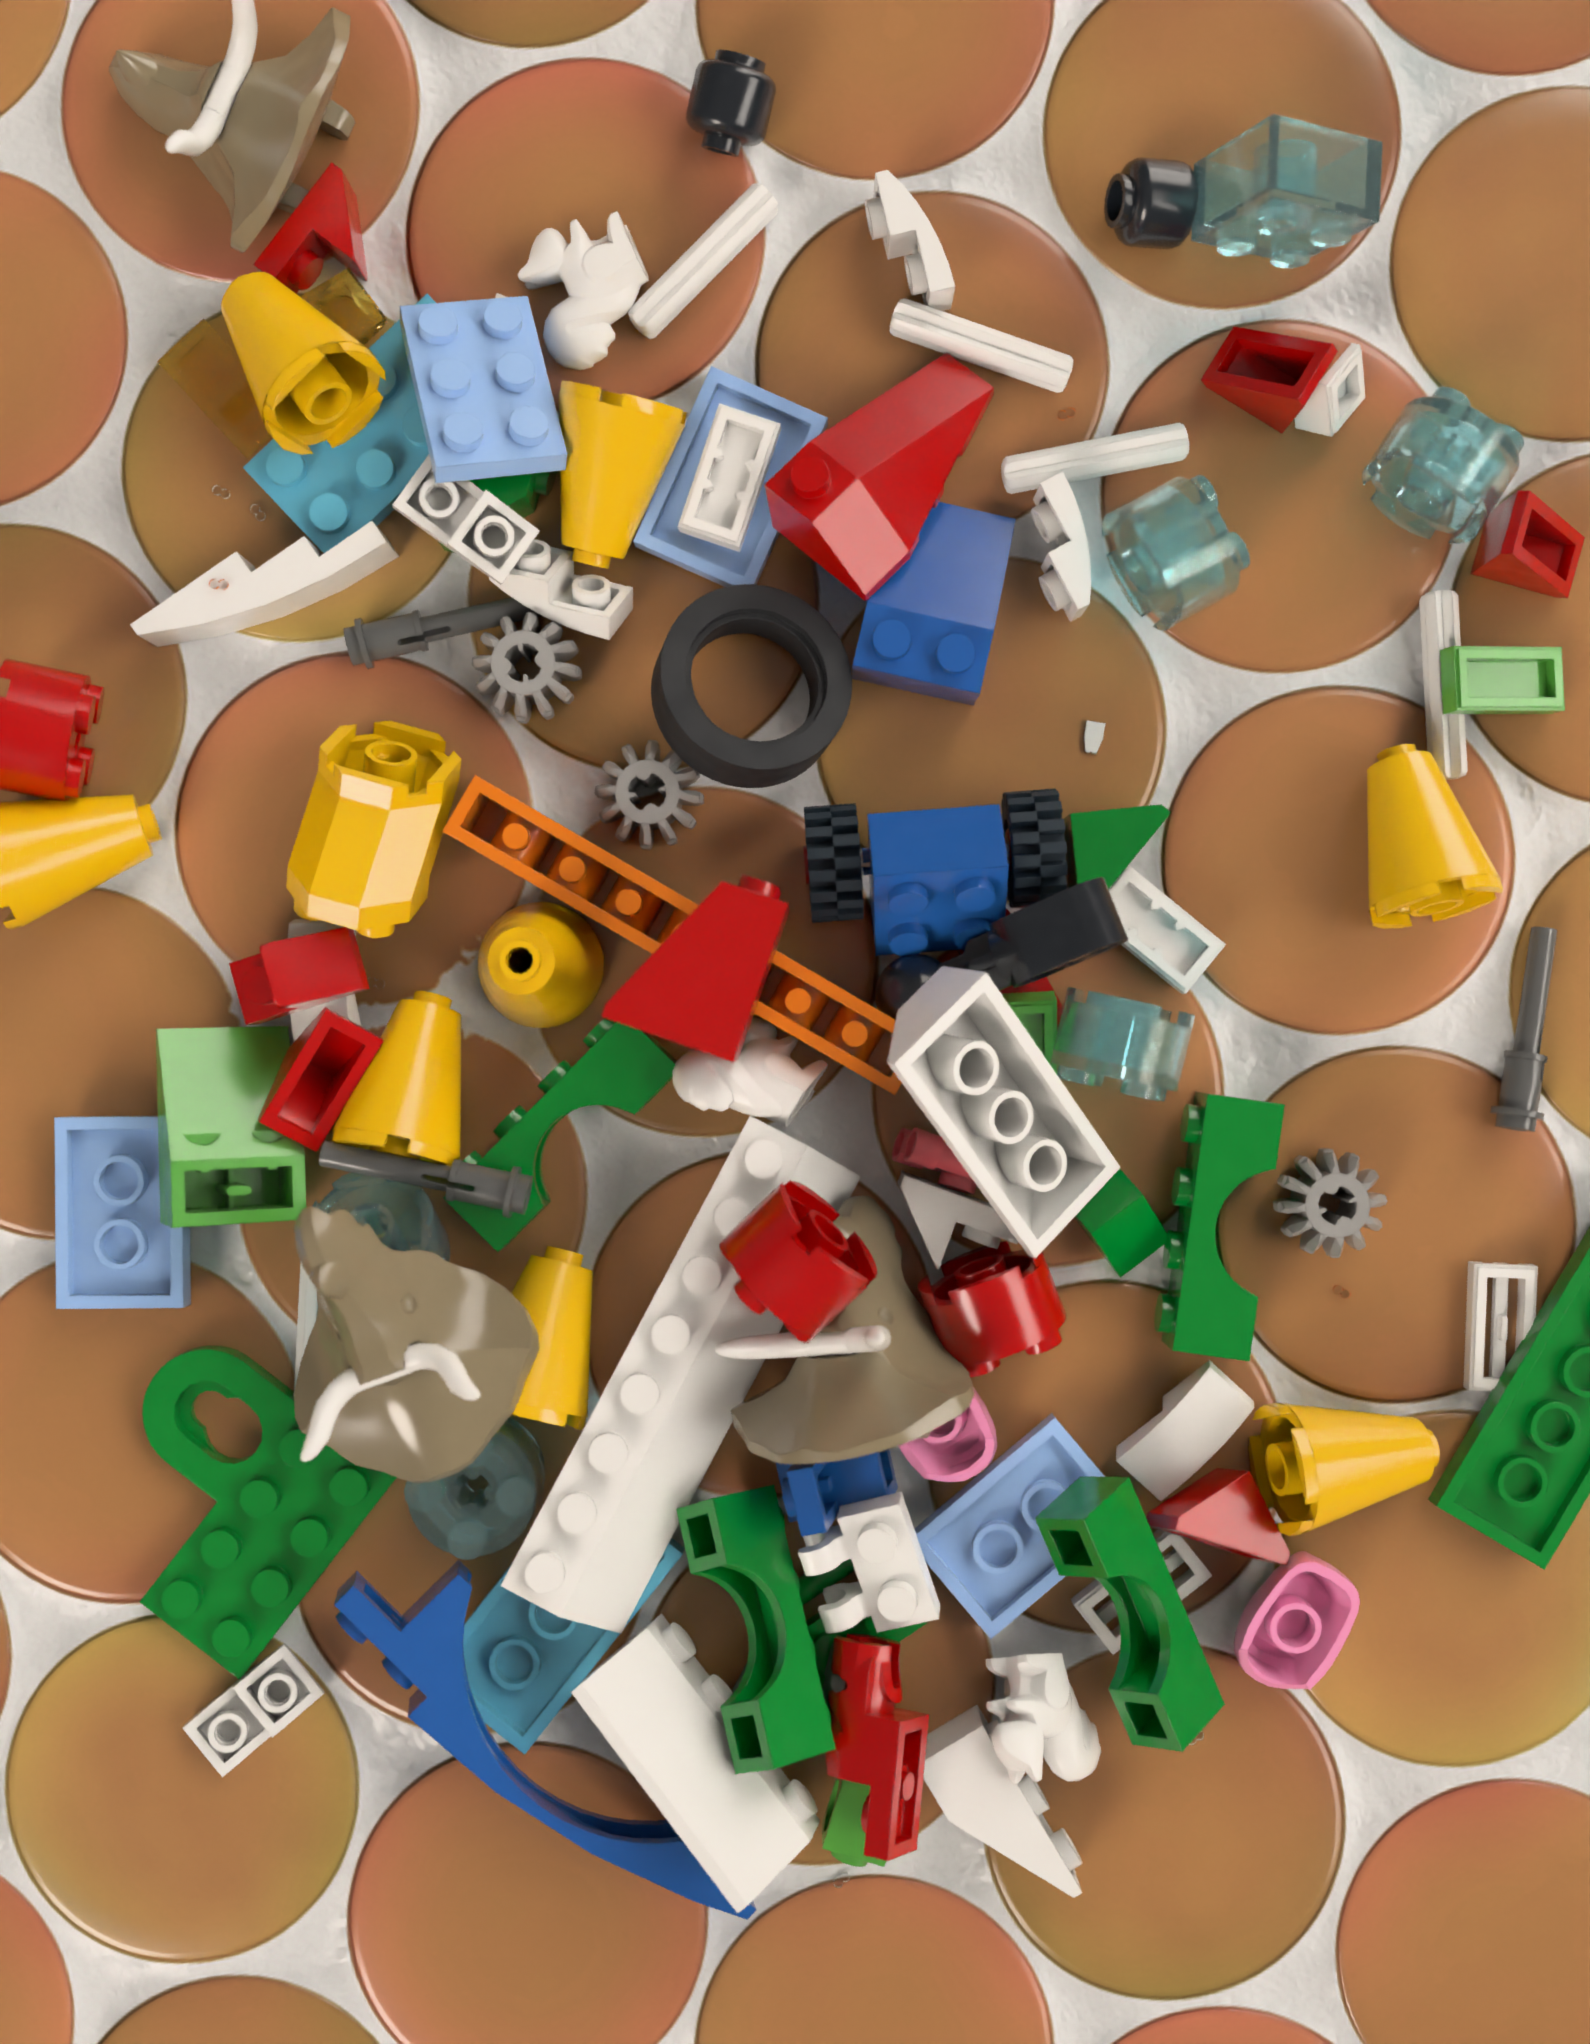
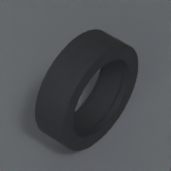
M740 584L720 588L703 595L690 604L673 623L658 655L651 681V699L654 715L661 733L672 750L698 773L719 783L742 788L775 786L785 783L809 769L820 758L841 728L847 716L852 696V674L849 659L843 643L831 624L815 608L795 595L777 588L755 584ZM732 634H752L777 643L797 661L807 680L810 699L805 722L789 735L770 741H750L725 732L706 716L695 697L691 680V668L696 654L713 640Z

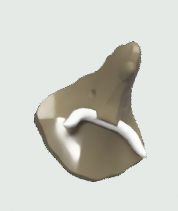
M232 0L233 24L229 46L223 63L221 60L209 67L161 54L119 49L116 51V55H114L109 66V73L123 100L152 128L169 137L165 144L166 151L168 153H181L190 156L214 189L222 196L232 220L230 246L240 253H244L276 208L293 213L309 192L307 189L293 183V180L297 176L319 128L345 141L348 140L356 123L355 119L346 109L331 100L349 40L351 16L333 7L313 32L286 56L252 62L258 31L254 0Z
M853 1196L845 1200L838 1211L840 1216L833 1222L845 1239L854 1231L858 1234L870 1251L877 1267L878 1274L876 1278L868 1284L867 1288L809 1343H804L793 1336L791 1332L740 1337L723 1342L715 1348L716 1353L719 1355L737 1359L797 1357L787 1378L731 1409L734 1428L745 1441L749 1451L773 1462L781 1464H811L840 1461L887 1450L915 1439L928 1438L932 1430L960 1416L970 1406L974 1397V1389L969 1372L961 1362L956 1360L944 1348L932 1326L928 1313L911 1293L904 1280L901 1270L902 1249L895 1238V1227L891 1218L869 1196Z
M312 1206L302 1209L294 1227L296 1250L302 1267L317 1289L318 1313L301 1360L294 1390L295 1418L301 1432L307 1435L300 1455L303 1462L310 1461L327 1445L357 1466L388 1473L399 1479L416 1484L433 1482L460 1472L471 1465L482 1453L495 1433L514 1412L520 1399L525 1381L540 1349L538 1332L528 1310L506 1287L481 1272L447 1262L436 1253L424 1250H391L382 1244L369 1224H358L354 1216L348 1211L339 1209L326 1213Z

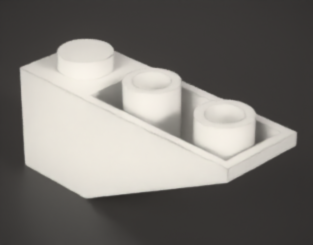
M975 1705L928 1733L923 1779L948 1821L1071 1897L1075 1898L1082 1894L1075 1868L1082 1865L1083 1862L1065 1829L1061 1828L1053 1832L1042 1813L1049 1810L1050 1807L1038 1783L1034 1782L1028 1774L1022 1777L1019 1783H1013L1010 1780L1006 1767L994 1750L991 1734L994 1728L1001 1723L997 1718L988 1723L978 1705Z

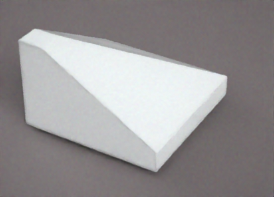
M1351 343L1322 377L1305 406L1296 416L1295 428L1332 437L1364 400L1363 360L1359 344Z

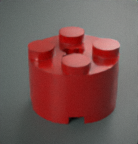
M8 658L5 659L0 668V678L11 681L6 697L0 696V790L59 801H66L67 798L71 797L79 798L83 785H89L95 756L94 748L84 747L85 737L89 735L92 723L98 724L103 706L104 687L92 685L89 675Z
M788 1181L785 1185L781 1183L770 1192L719 1244V1248L740 1277L734 1284V1290L741 1301L750 1310L760 1315L768 1309L783 1321L793 1336L804 1343H809L867 1288L868 1284L876 1278L878 1271L870 1251L858 1234L854 1231L845 1239L844 1235L833 1223L840 1214L827 1201L808 1187L796 1181Z
M1008 1241L1000 1242L998 1249L983 1246L961 1254L940 1265L944 1277L931 1285L928 1275L918 1284L922 1301L940 1342L956 1360L962 1363L969 1372L970 1377L985 1375L995 1370L1001 1364L1000 1359L1023 1350L1029 1355L1040 1354L1053 1349L1062 1342L1059 1328L1066 1320V1312L1043 1251L1034 1258L1028 1256L1024 1250L1011 1251Z

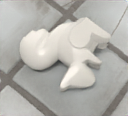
M618 211L609 215L607 219V235L599 240H590L577 219L570 222L571 243L569 244L559 231L553 228L544 229L539 233L532 245L528 263L518 273L519 280L525 282V286L529 290L558 282H563L569 297L551 309L545 320L543 339L548 352L557 363L565 368L575 370L588 369L608 355L607 348L615 340V332L611 324L628 313L636 300L640 287L649 281V276L627 225L623 224Z
M753 1016L737 1061L731 1062L696 1049L688 1050L676 1061L673 1069V1085L683 1101L689 1102L702 1111L713 1109L722 1112L731 1108L754 1117H764L786 1128L815 1092L813 1089L827 1069L828 1064L823 1060H818L800 1068L790 1058V1054L795 1048L798 1039L794 1036H788L777 1040L775 1025L763 1018Z
M1062 1653L1022 1654L1013 1657L985 1659L986 1667L989 1671L1005 1678V1698L987 1702V1710L999 1716L1001 1723L994 1728L991 1734V1741L998 1758L1008 1771L1010 1780L1013 1783H1019L1026 1772L1034 1782H1039L1042 1779L1043 1757L1052 1772L1063 1780L1080 1781L1092 1774L1097 1767L1101 1754L1098 1733L1095 1724L1090 1722L1085 1710L1079 1707L1074 1690L1068 1680Z

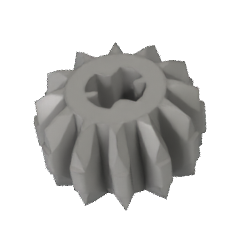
M528 612L523 619L522 630L518 631L509 616L502 617L500 619V626L505 633L503 638L498 640L492 633L484 632L480 637L482 643L492 651V655H477L472 658V666L476 670L489 673L475 684V687L482 696L496 694L491 708L498 715L505 714L515 704L516 720L519 723L527 724L531 718L532 706L537 705L539 712L546 720L552 719L555 714L553 707L548 701L555 695L566 704H571L574 700V695L561 683L562 681L582 679V670L579 666L565 663L574 658L579 649L573 640L559 642L563 628L555 621L548 623L540 631L538 616L533 612ZM531 655H536L534 661L541 669L539 674L532 680L527 674H524L523 682H519L521 675L515 669L516 662L525 657L530 663Z
M648 740L645 747V760H639L634 748L627 744L621 749L624 758L629 763L624 770L611 761H606L602 766V769L608 776L617 782L616 785H597L595 787V795L598 798L616 800V802L605 807L599 813V817L605 824L613 823L625 817L615 834V837L623 843L628 841L636 829L640 827L639 843L643 850L652 849L654 830L660 829L666 843L669 846H673L678 840L675 832L670 827L671 823L677 820L682 826L690 830L694 829L697 824L691 814L682 810V806L703 805L704 795L695 790L682 789L695 783L700 778V774L691 767L675 773L682 763V759L673 750L669 751L662 763L659 762L660 746L656 740ZM656 781H659L665 785L658 789L665 798L659 807L651 803L647 804L643 810L635 807L636 804L641 803V800L635 793L636 788L640 784L651 788Z
M1320 1148L1316 1156V1166L1306 1156L1299 1155L1294 1159L1295 1168L1301 1176L1298 1180L1283 1174L1279 1176L1277 1183L1281 1187L1292 1191L1290 1198L1275 1200L1273 1208L1281 1213H1293L1292 1216L1284 1221L1281 1231L1288 1237L1302 1234L1300 1249L1313 1254L1322 1245L1327 1256L1339 1258L1343 1251L1344 1241L1353 1249L1361 1250L1365 1248V1238L1360 1232L1362 1227L1374 1231H1379L1383 1228L1382 1222L1378 1218L1369 1216L1370 1207H1382L1388 1201L1384 1194L1367 1192L1377 1182L1379 1175L1375 1170L1369 1168L1358 1172L1360 1157L1358 1155L1346 1152L1337 1161V1157L1332 1149ZM1324 1192L1333 1194V1198L1340 1200L1339 1208L1335 1213L1327 1211L1326 1208L1318 1205L1320 1197Z

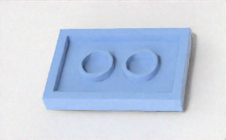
M528 296L400 306V327L435 483L566 470L567 451Z
M711 366L686 421L684 430L633 540L635 547L724 587L740 584L757 585L779 536V532L772 526L764 484L809 441L825 432L828 426V417ZM719 403L781 424V432L740 552L681 533L678 530V524Z
M158 1116L54 1117L56 1309L185 1308L191 1305L190 1227L171 1228L160 1223Z
M1052 1413L915 1528L928 1566L990 1639L1065 1577L1058 1574L1035 1517L1080 1476L1106 1477Z

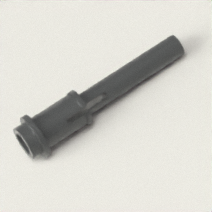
M509 597L421 617L419 610H415L409 614L364 623L362 618H357L354 620L355 626L344 628L343 631L353 666L365 663L367 669H372L375 666L374 661L417 651H429L428 642L500 626V619L505 616H509L513 623L523 621L528 612H533L538 617H542V615L527 608L514 598Z
M1531 927L1513 1050L1504 1051L1505 1062L1498 1106H1491L1490 1113L1497 1115L1495 1127L1535 1132L1536 1122L1544 1121V1113L1538 1112L1544 1067L1548 1057L1540 1054L1558 932L1553 928Z
M324 1141L319 1156V1165L323 1167L445 1191L446 1200L448 1201L456 1200L503 1210V1217L511 1218L513 1212L525 1214L532 1190L533 1176L521 1174L522 1169L518 1166H513L510 1172L466 1163L459 1159H455L452 1166L331 1141Z

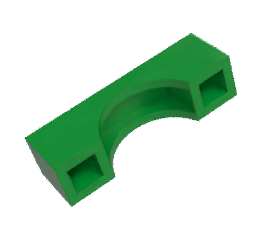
M604 1018L583 1039V1042L590 1049L573 1067L566 1060L560 1062L538 1085V1088L545 1095L528 1112L519 1105L498 1124L493 1133L500 1140L489 1152L482 1157L474 1150L463 1160L466 1163L510 1172L513 1166H518L522 1169L521 1174L533 1176L531 1195L524 1215L513 1212L511 1218L503 1217V1210L456 1200L448 1201L446 1200V1195L443 1197L497 1252L505 1248L551 1202L542 1175V1155L550 1133L560 1120L572 1111L590 1105H606L636 1114L671 1081L677 1060L650 1033Z
M1195 1092L1194 1105L1186 1104L1181 1118L1180 1139L1182 1142H1188L1185 1168H1176L1171 1196L1172 1204L1180 1206L1177 1230H1169L1167 1232L1163 1249L1164 1268L1171 1269L1168 1294H1159L1154 1316L1155 1331L1162 1332L1161 1341L1172 1351L1250 1361L1258 1297L1236 1283L1225 1270L1217 1252L1215 1229L1217 1217L1224 1201L1240 1183L1256 1174L1276 1169L1285 1104Z
M1080 1476L1038 1514L1035 1520L1060 1576L1091 1577L1097 1579L1107 1590L1115 1605L1120 1624L1121 1645L1117 1668L1108 1690L1132 1745L1183 1752L1225 1703L1130 1478Z
M769 1485L719 1496L676 1509L690 1573L708 1578L722 1586L738 1605L747 1628L749 1652L744 1676L735 1692L720 1706L735 1774L774 1770L835 1750L836 1747L831 1730V1715L823 1696L815 1662V1646L808 1632L800 1597V1582L793 1567L785 1533V1518L778 1503L775 1486Z

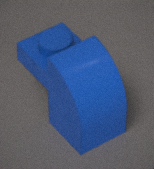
M889 1449L833 1462L811 1464H781L776 1462L789 1522L798 1521L801 1537L827 1532L836 1519L839 1508L842 1505L893 1494L898 1489Z

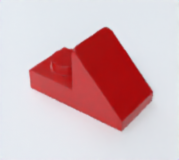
M333 162L326 168L253 264L258 272L271 274L296 294L299 290H307L315 283L323 269V259L328 253L365 282L368 280L357 197L342 169Z
M346 927L265 943L259 947V954L229 963L246 1025L262 1024L370 989L354 930Z

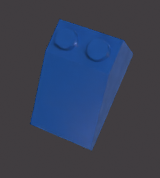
M939 502L936 508L932 507L919 532V542L911 558L867 600L852 666V679L974 706L980 695L991 647L1016 519Z

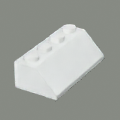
M942 966L898 1009L887 1063L1027 1255L1036 1258L1121 1167L986 972Z
M661 1613L605 1659L571 1693L734 1910L739 1913L811 1841L820 1822L816 1815L818 1811L817 1805L807 1788L796 1779L790 1782L781 1768L735 1774L720 1708L733 1693L719 1676L715 1674L709 1676L694 1656L696 1654V1647L688 1633L675 1622L669 1624Z

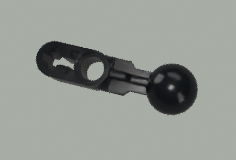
M1104 877L1091 879L1067 888L989 925L990 931L967 942L963 954L945 962H940L936 958L924 954L902 956L895 959L883 970L877 981L875 990L876 1006L878 1010L896 1020L898 1009L942 966L986 972L1000 991L1012 985L1015 988L1043 979L1129 940Z

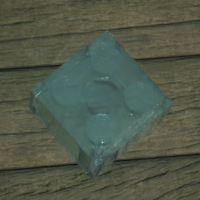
M1277 114L1268 116L1194 164V174L1198 185V204L1192 223L1191 241L1216 246L1217 252L1224 256L1237 257L1251 254L1269 258L1271 265L1279 268L1304 266L1309 263L1310 257L1330 247L1347 244L1351 241V236L1380 222L1383 142Z

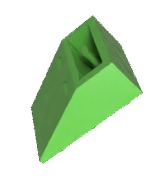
M288 1026L156 1029L160 1223L171 1228L294 1221L297 1220L301 1210L306 1208L304 1145L258 1122V1117L287 1049L290 1047Z

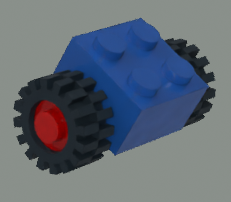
M1055 788L1003 792V799H1001L1002 814L999 804L867 814L868 848H862V855H860L856 803L804 807L806 846H803L806 885L809 884L812 923L864 919L861 868H863V875H869L870 904L876 956L892 954L908 956L917 955L921 952L947 950L964 951L970 939L990 931V924L1005 917L1007 898L1010 908H1023L1067 889L1065 876L1068 875L1065 859L1067 844L1064 840L1065 822L1062 819L1063 808L1061 801H1059L1058 790Z

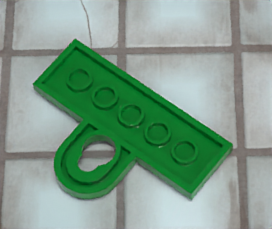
M1590 1226L1535 1317L1532 1327L1524 1340L1519 1344L1500 1376L1499 1382L1490 1393L1427 1499L1435 1506L1544 1570L1590 1494Z
M209 1345L190 1349L168 1361L154 1375L144 1396L142 1409L143 1424L153 1449L166 1463L217 1501V1503L140 1600V1603L240 1680L397 1477L357 1466L327 1445L323 1447L316 1457L310 1461L303 1462L300 1455L307 1435L301 1432L295 1418L294 1391L246 1354L225 1346ZM216 1391L227 1399L239 1398L257 1414L262 1426V1440L253 1455L244 1458H231L218 1452L210 1443L206 1426L196 1418L194 1412V1403L201 1393Z

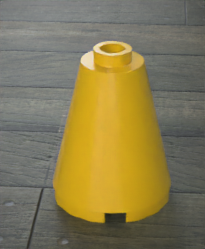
M252 272L236 278L229 285L221 301V312L265 428L281 448L300 455L314 454L308 445L327 440L330 446L335 448L346 443L364 429L379 410L383 400V396L378 391L380 377L386 381L385 370L373 352L269 273Z
M562 380L559 393V423L567 451L566 470L560 471L561 544L574 548L571 560L609 569L611 557L624 559L684 430L687 412L645 398L625 393L617 394L603 391L600 387Z
M1414 744L1396 745L1378 753V762L1367 769L1368 898L1372 925L1382 929L1411 927L1410 914L1416 917L1431 915L1433 922L1471 912L1496 900L1495 892H1503L1501 879L1432 754L1428 751H1417Z
M133 794L67 798L66 801L50 799L1 801L0 909L9 906L12 911L3 922L5 927L10 930L23 927L154 856L151 843L162 840V836L151 804L138 806Z
M533 902L507 911L489 928L479 949L478 976L486 998L504 1017L526 1027L549 1028L559 1026L574 1019L593 1003L603 982L604 954L595 932L579 914L558 904ZM530 952L533 957V964L525 973L523 963L526 955Z
M415 991L413 999L399 1000L381 1035V1038L384 1040L345 1104L332 1129L334 1131L332 1142L452 1166L455 1159L460 1160L462 1015L450 1009L452 1003L450 998L432 992Z
M547 1246L544 1257L530 1256L511 1292L528 1310L538 1332L540 1348L512 1415L565 1427L567 1424L578 1430L584 1429L586 1417H588L593 1271L581 1267L584 1257L582 1254Z
M1287 1403L1264 1404L1255 1411L1252 1419H1263L1260 1435L1249 1436L1248 1451L1251 1475L1268 1509L1275 1508L1279 1518L1282 1520L1281 1523H1276L1280 1533L1288 1536L1307 1533L1427 1482L1433 1475L1434 1467L1439 1463L1440 1451L1435 1435L1431 1430L1426 1429L1420 1420L1414 1417Z

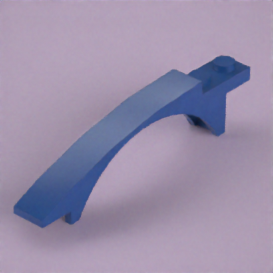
M457 1560L403 1615L358 1571L338 1589L334 1605L340 1610L335 1616L340 1626L360 1644L369 1639L386 1656L382 1660V1665L400 1686L408 1690L414 1684L418 1688L409 1698L408 1717L493 1791L592 1855L687 1899L747 1920L757 1910L754 1901L739 1913L734 1910L667 1819L656 1821L628 1820L604 1816L581 1809L554 1796L537 1785L504 1753L488 1730L476 1705L468 1681L463 1637L465 1617L472 1590V1584L470 1583L472 1572L460 1560Z

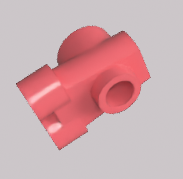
M917 1127L913 1128V1130L906 1128L900 1130L892 1150L893 1161L917 1169L924 1167L940 1172L938 1185L967 1194H975L976 1183L941 1136Z

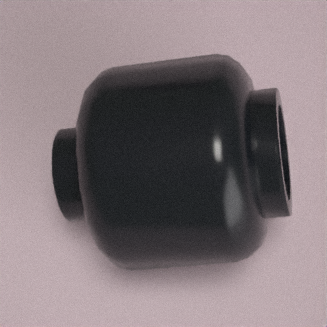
M718 49L714 59H706L698 64L686 111V121L693 130L704 135L701 147L723 155L738 157L741 145L755 146L764 140L774 102L776 86L774 81L764 73L766 64L763 61L742 53Z
M1136 158L1128 162L1120 173L1113 175L1105 196V220L1107 225L1114 229L1119 241L1127 246L1172 249L1180 246L1190 234L1192 227H1197L1200 224L1205 211V193L1202 187H1198L1197 178L1190 165L1179 160Z

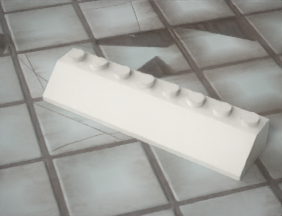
M751 1115L749 1116L501 1584L503 1588L560 1618L622 1633L679 1525L676 1509L690 1504L733 1422L731 1409L744 1401L765 1360L725 1357L716 1353L715 1348L723 1342L740 1337L779 1333L784 1324L783 1321L768 1309L760 1315L750 1310L741 1301L734 1290V1284L740 1277L732 1264L722 1254L719 1244L781 1183L785 1185L788 1181H796L821 1196L838 1212L843 1202L850 1198L861 1176Z

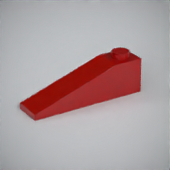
M946 352L809 441L764 484L773 528L866 602L911 558L919 542V532L932 507H937L944 493V483L957 458L964 454L994 395V387Z

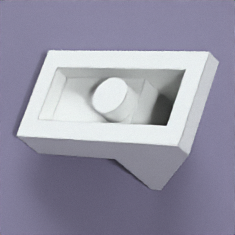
M901 1171L897 1183L937 1270L941 1265L956 1222L965 1225L962 1233L963 1237L988 1247L998 1249L1001 1239L1018 1244L1016 1238L990 1203Z

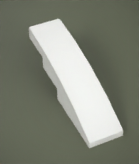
M370 521L323 555L305 536L257 569L236 551L130 625L138 636L157 647L223 636L282 618L343 591L398 558L399 555L373 521Z

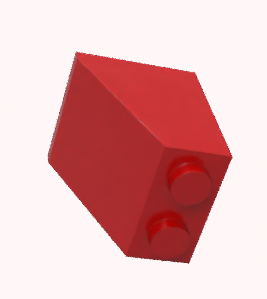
M741 874L738 885L721 881L606 1002L601 1017L731 1062L737 1061L790 912L789 903L779 900L781 895L780 887Z

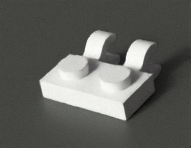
M902 1492L842 1505L837 1516L839 1525L830 1526L825 1533L803 1536L806 1547L799 1549L798 1555L806 1576L824 1574L833 1570L842 1562L851 1559L859 1582L839 1583L823 1589L826 1604L819 1606L818 1611L826 1633H837L847 1630L868 1616L872 1617L877 1633L939 1619L941 1605Z

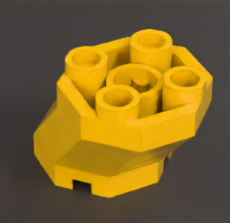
M394 721L374 722L373 734L356 735L357 724L339 726L320 746L318 772L287 866L286 888L294 898V911L302 919L329 922L357 930L361 935L370 938L387 937L393 934L395 924L410 922L428 897L429 878L443 835L442 831L446 825L458 787L462 759L455 751L449 757L445 754L446 741L438 733Z

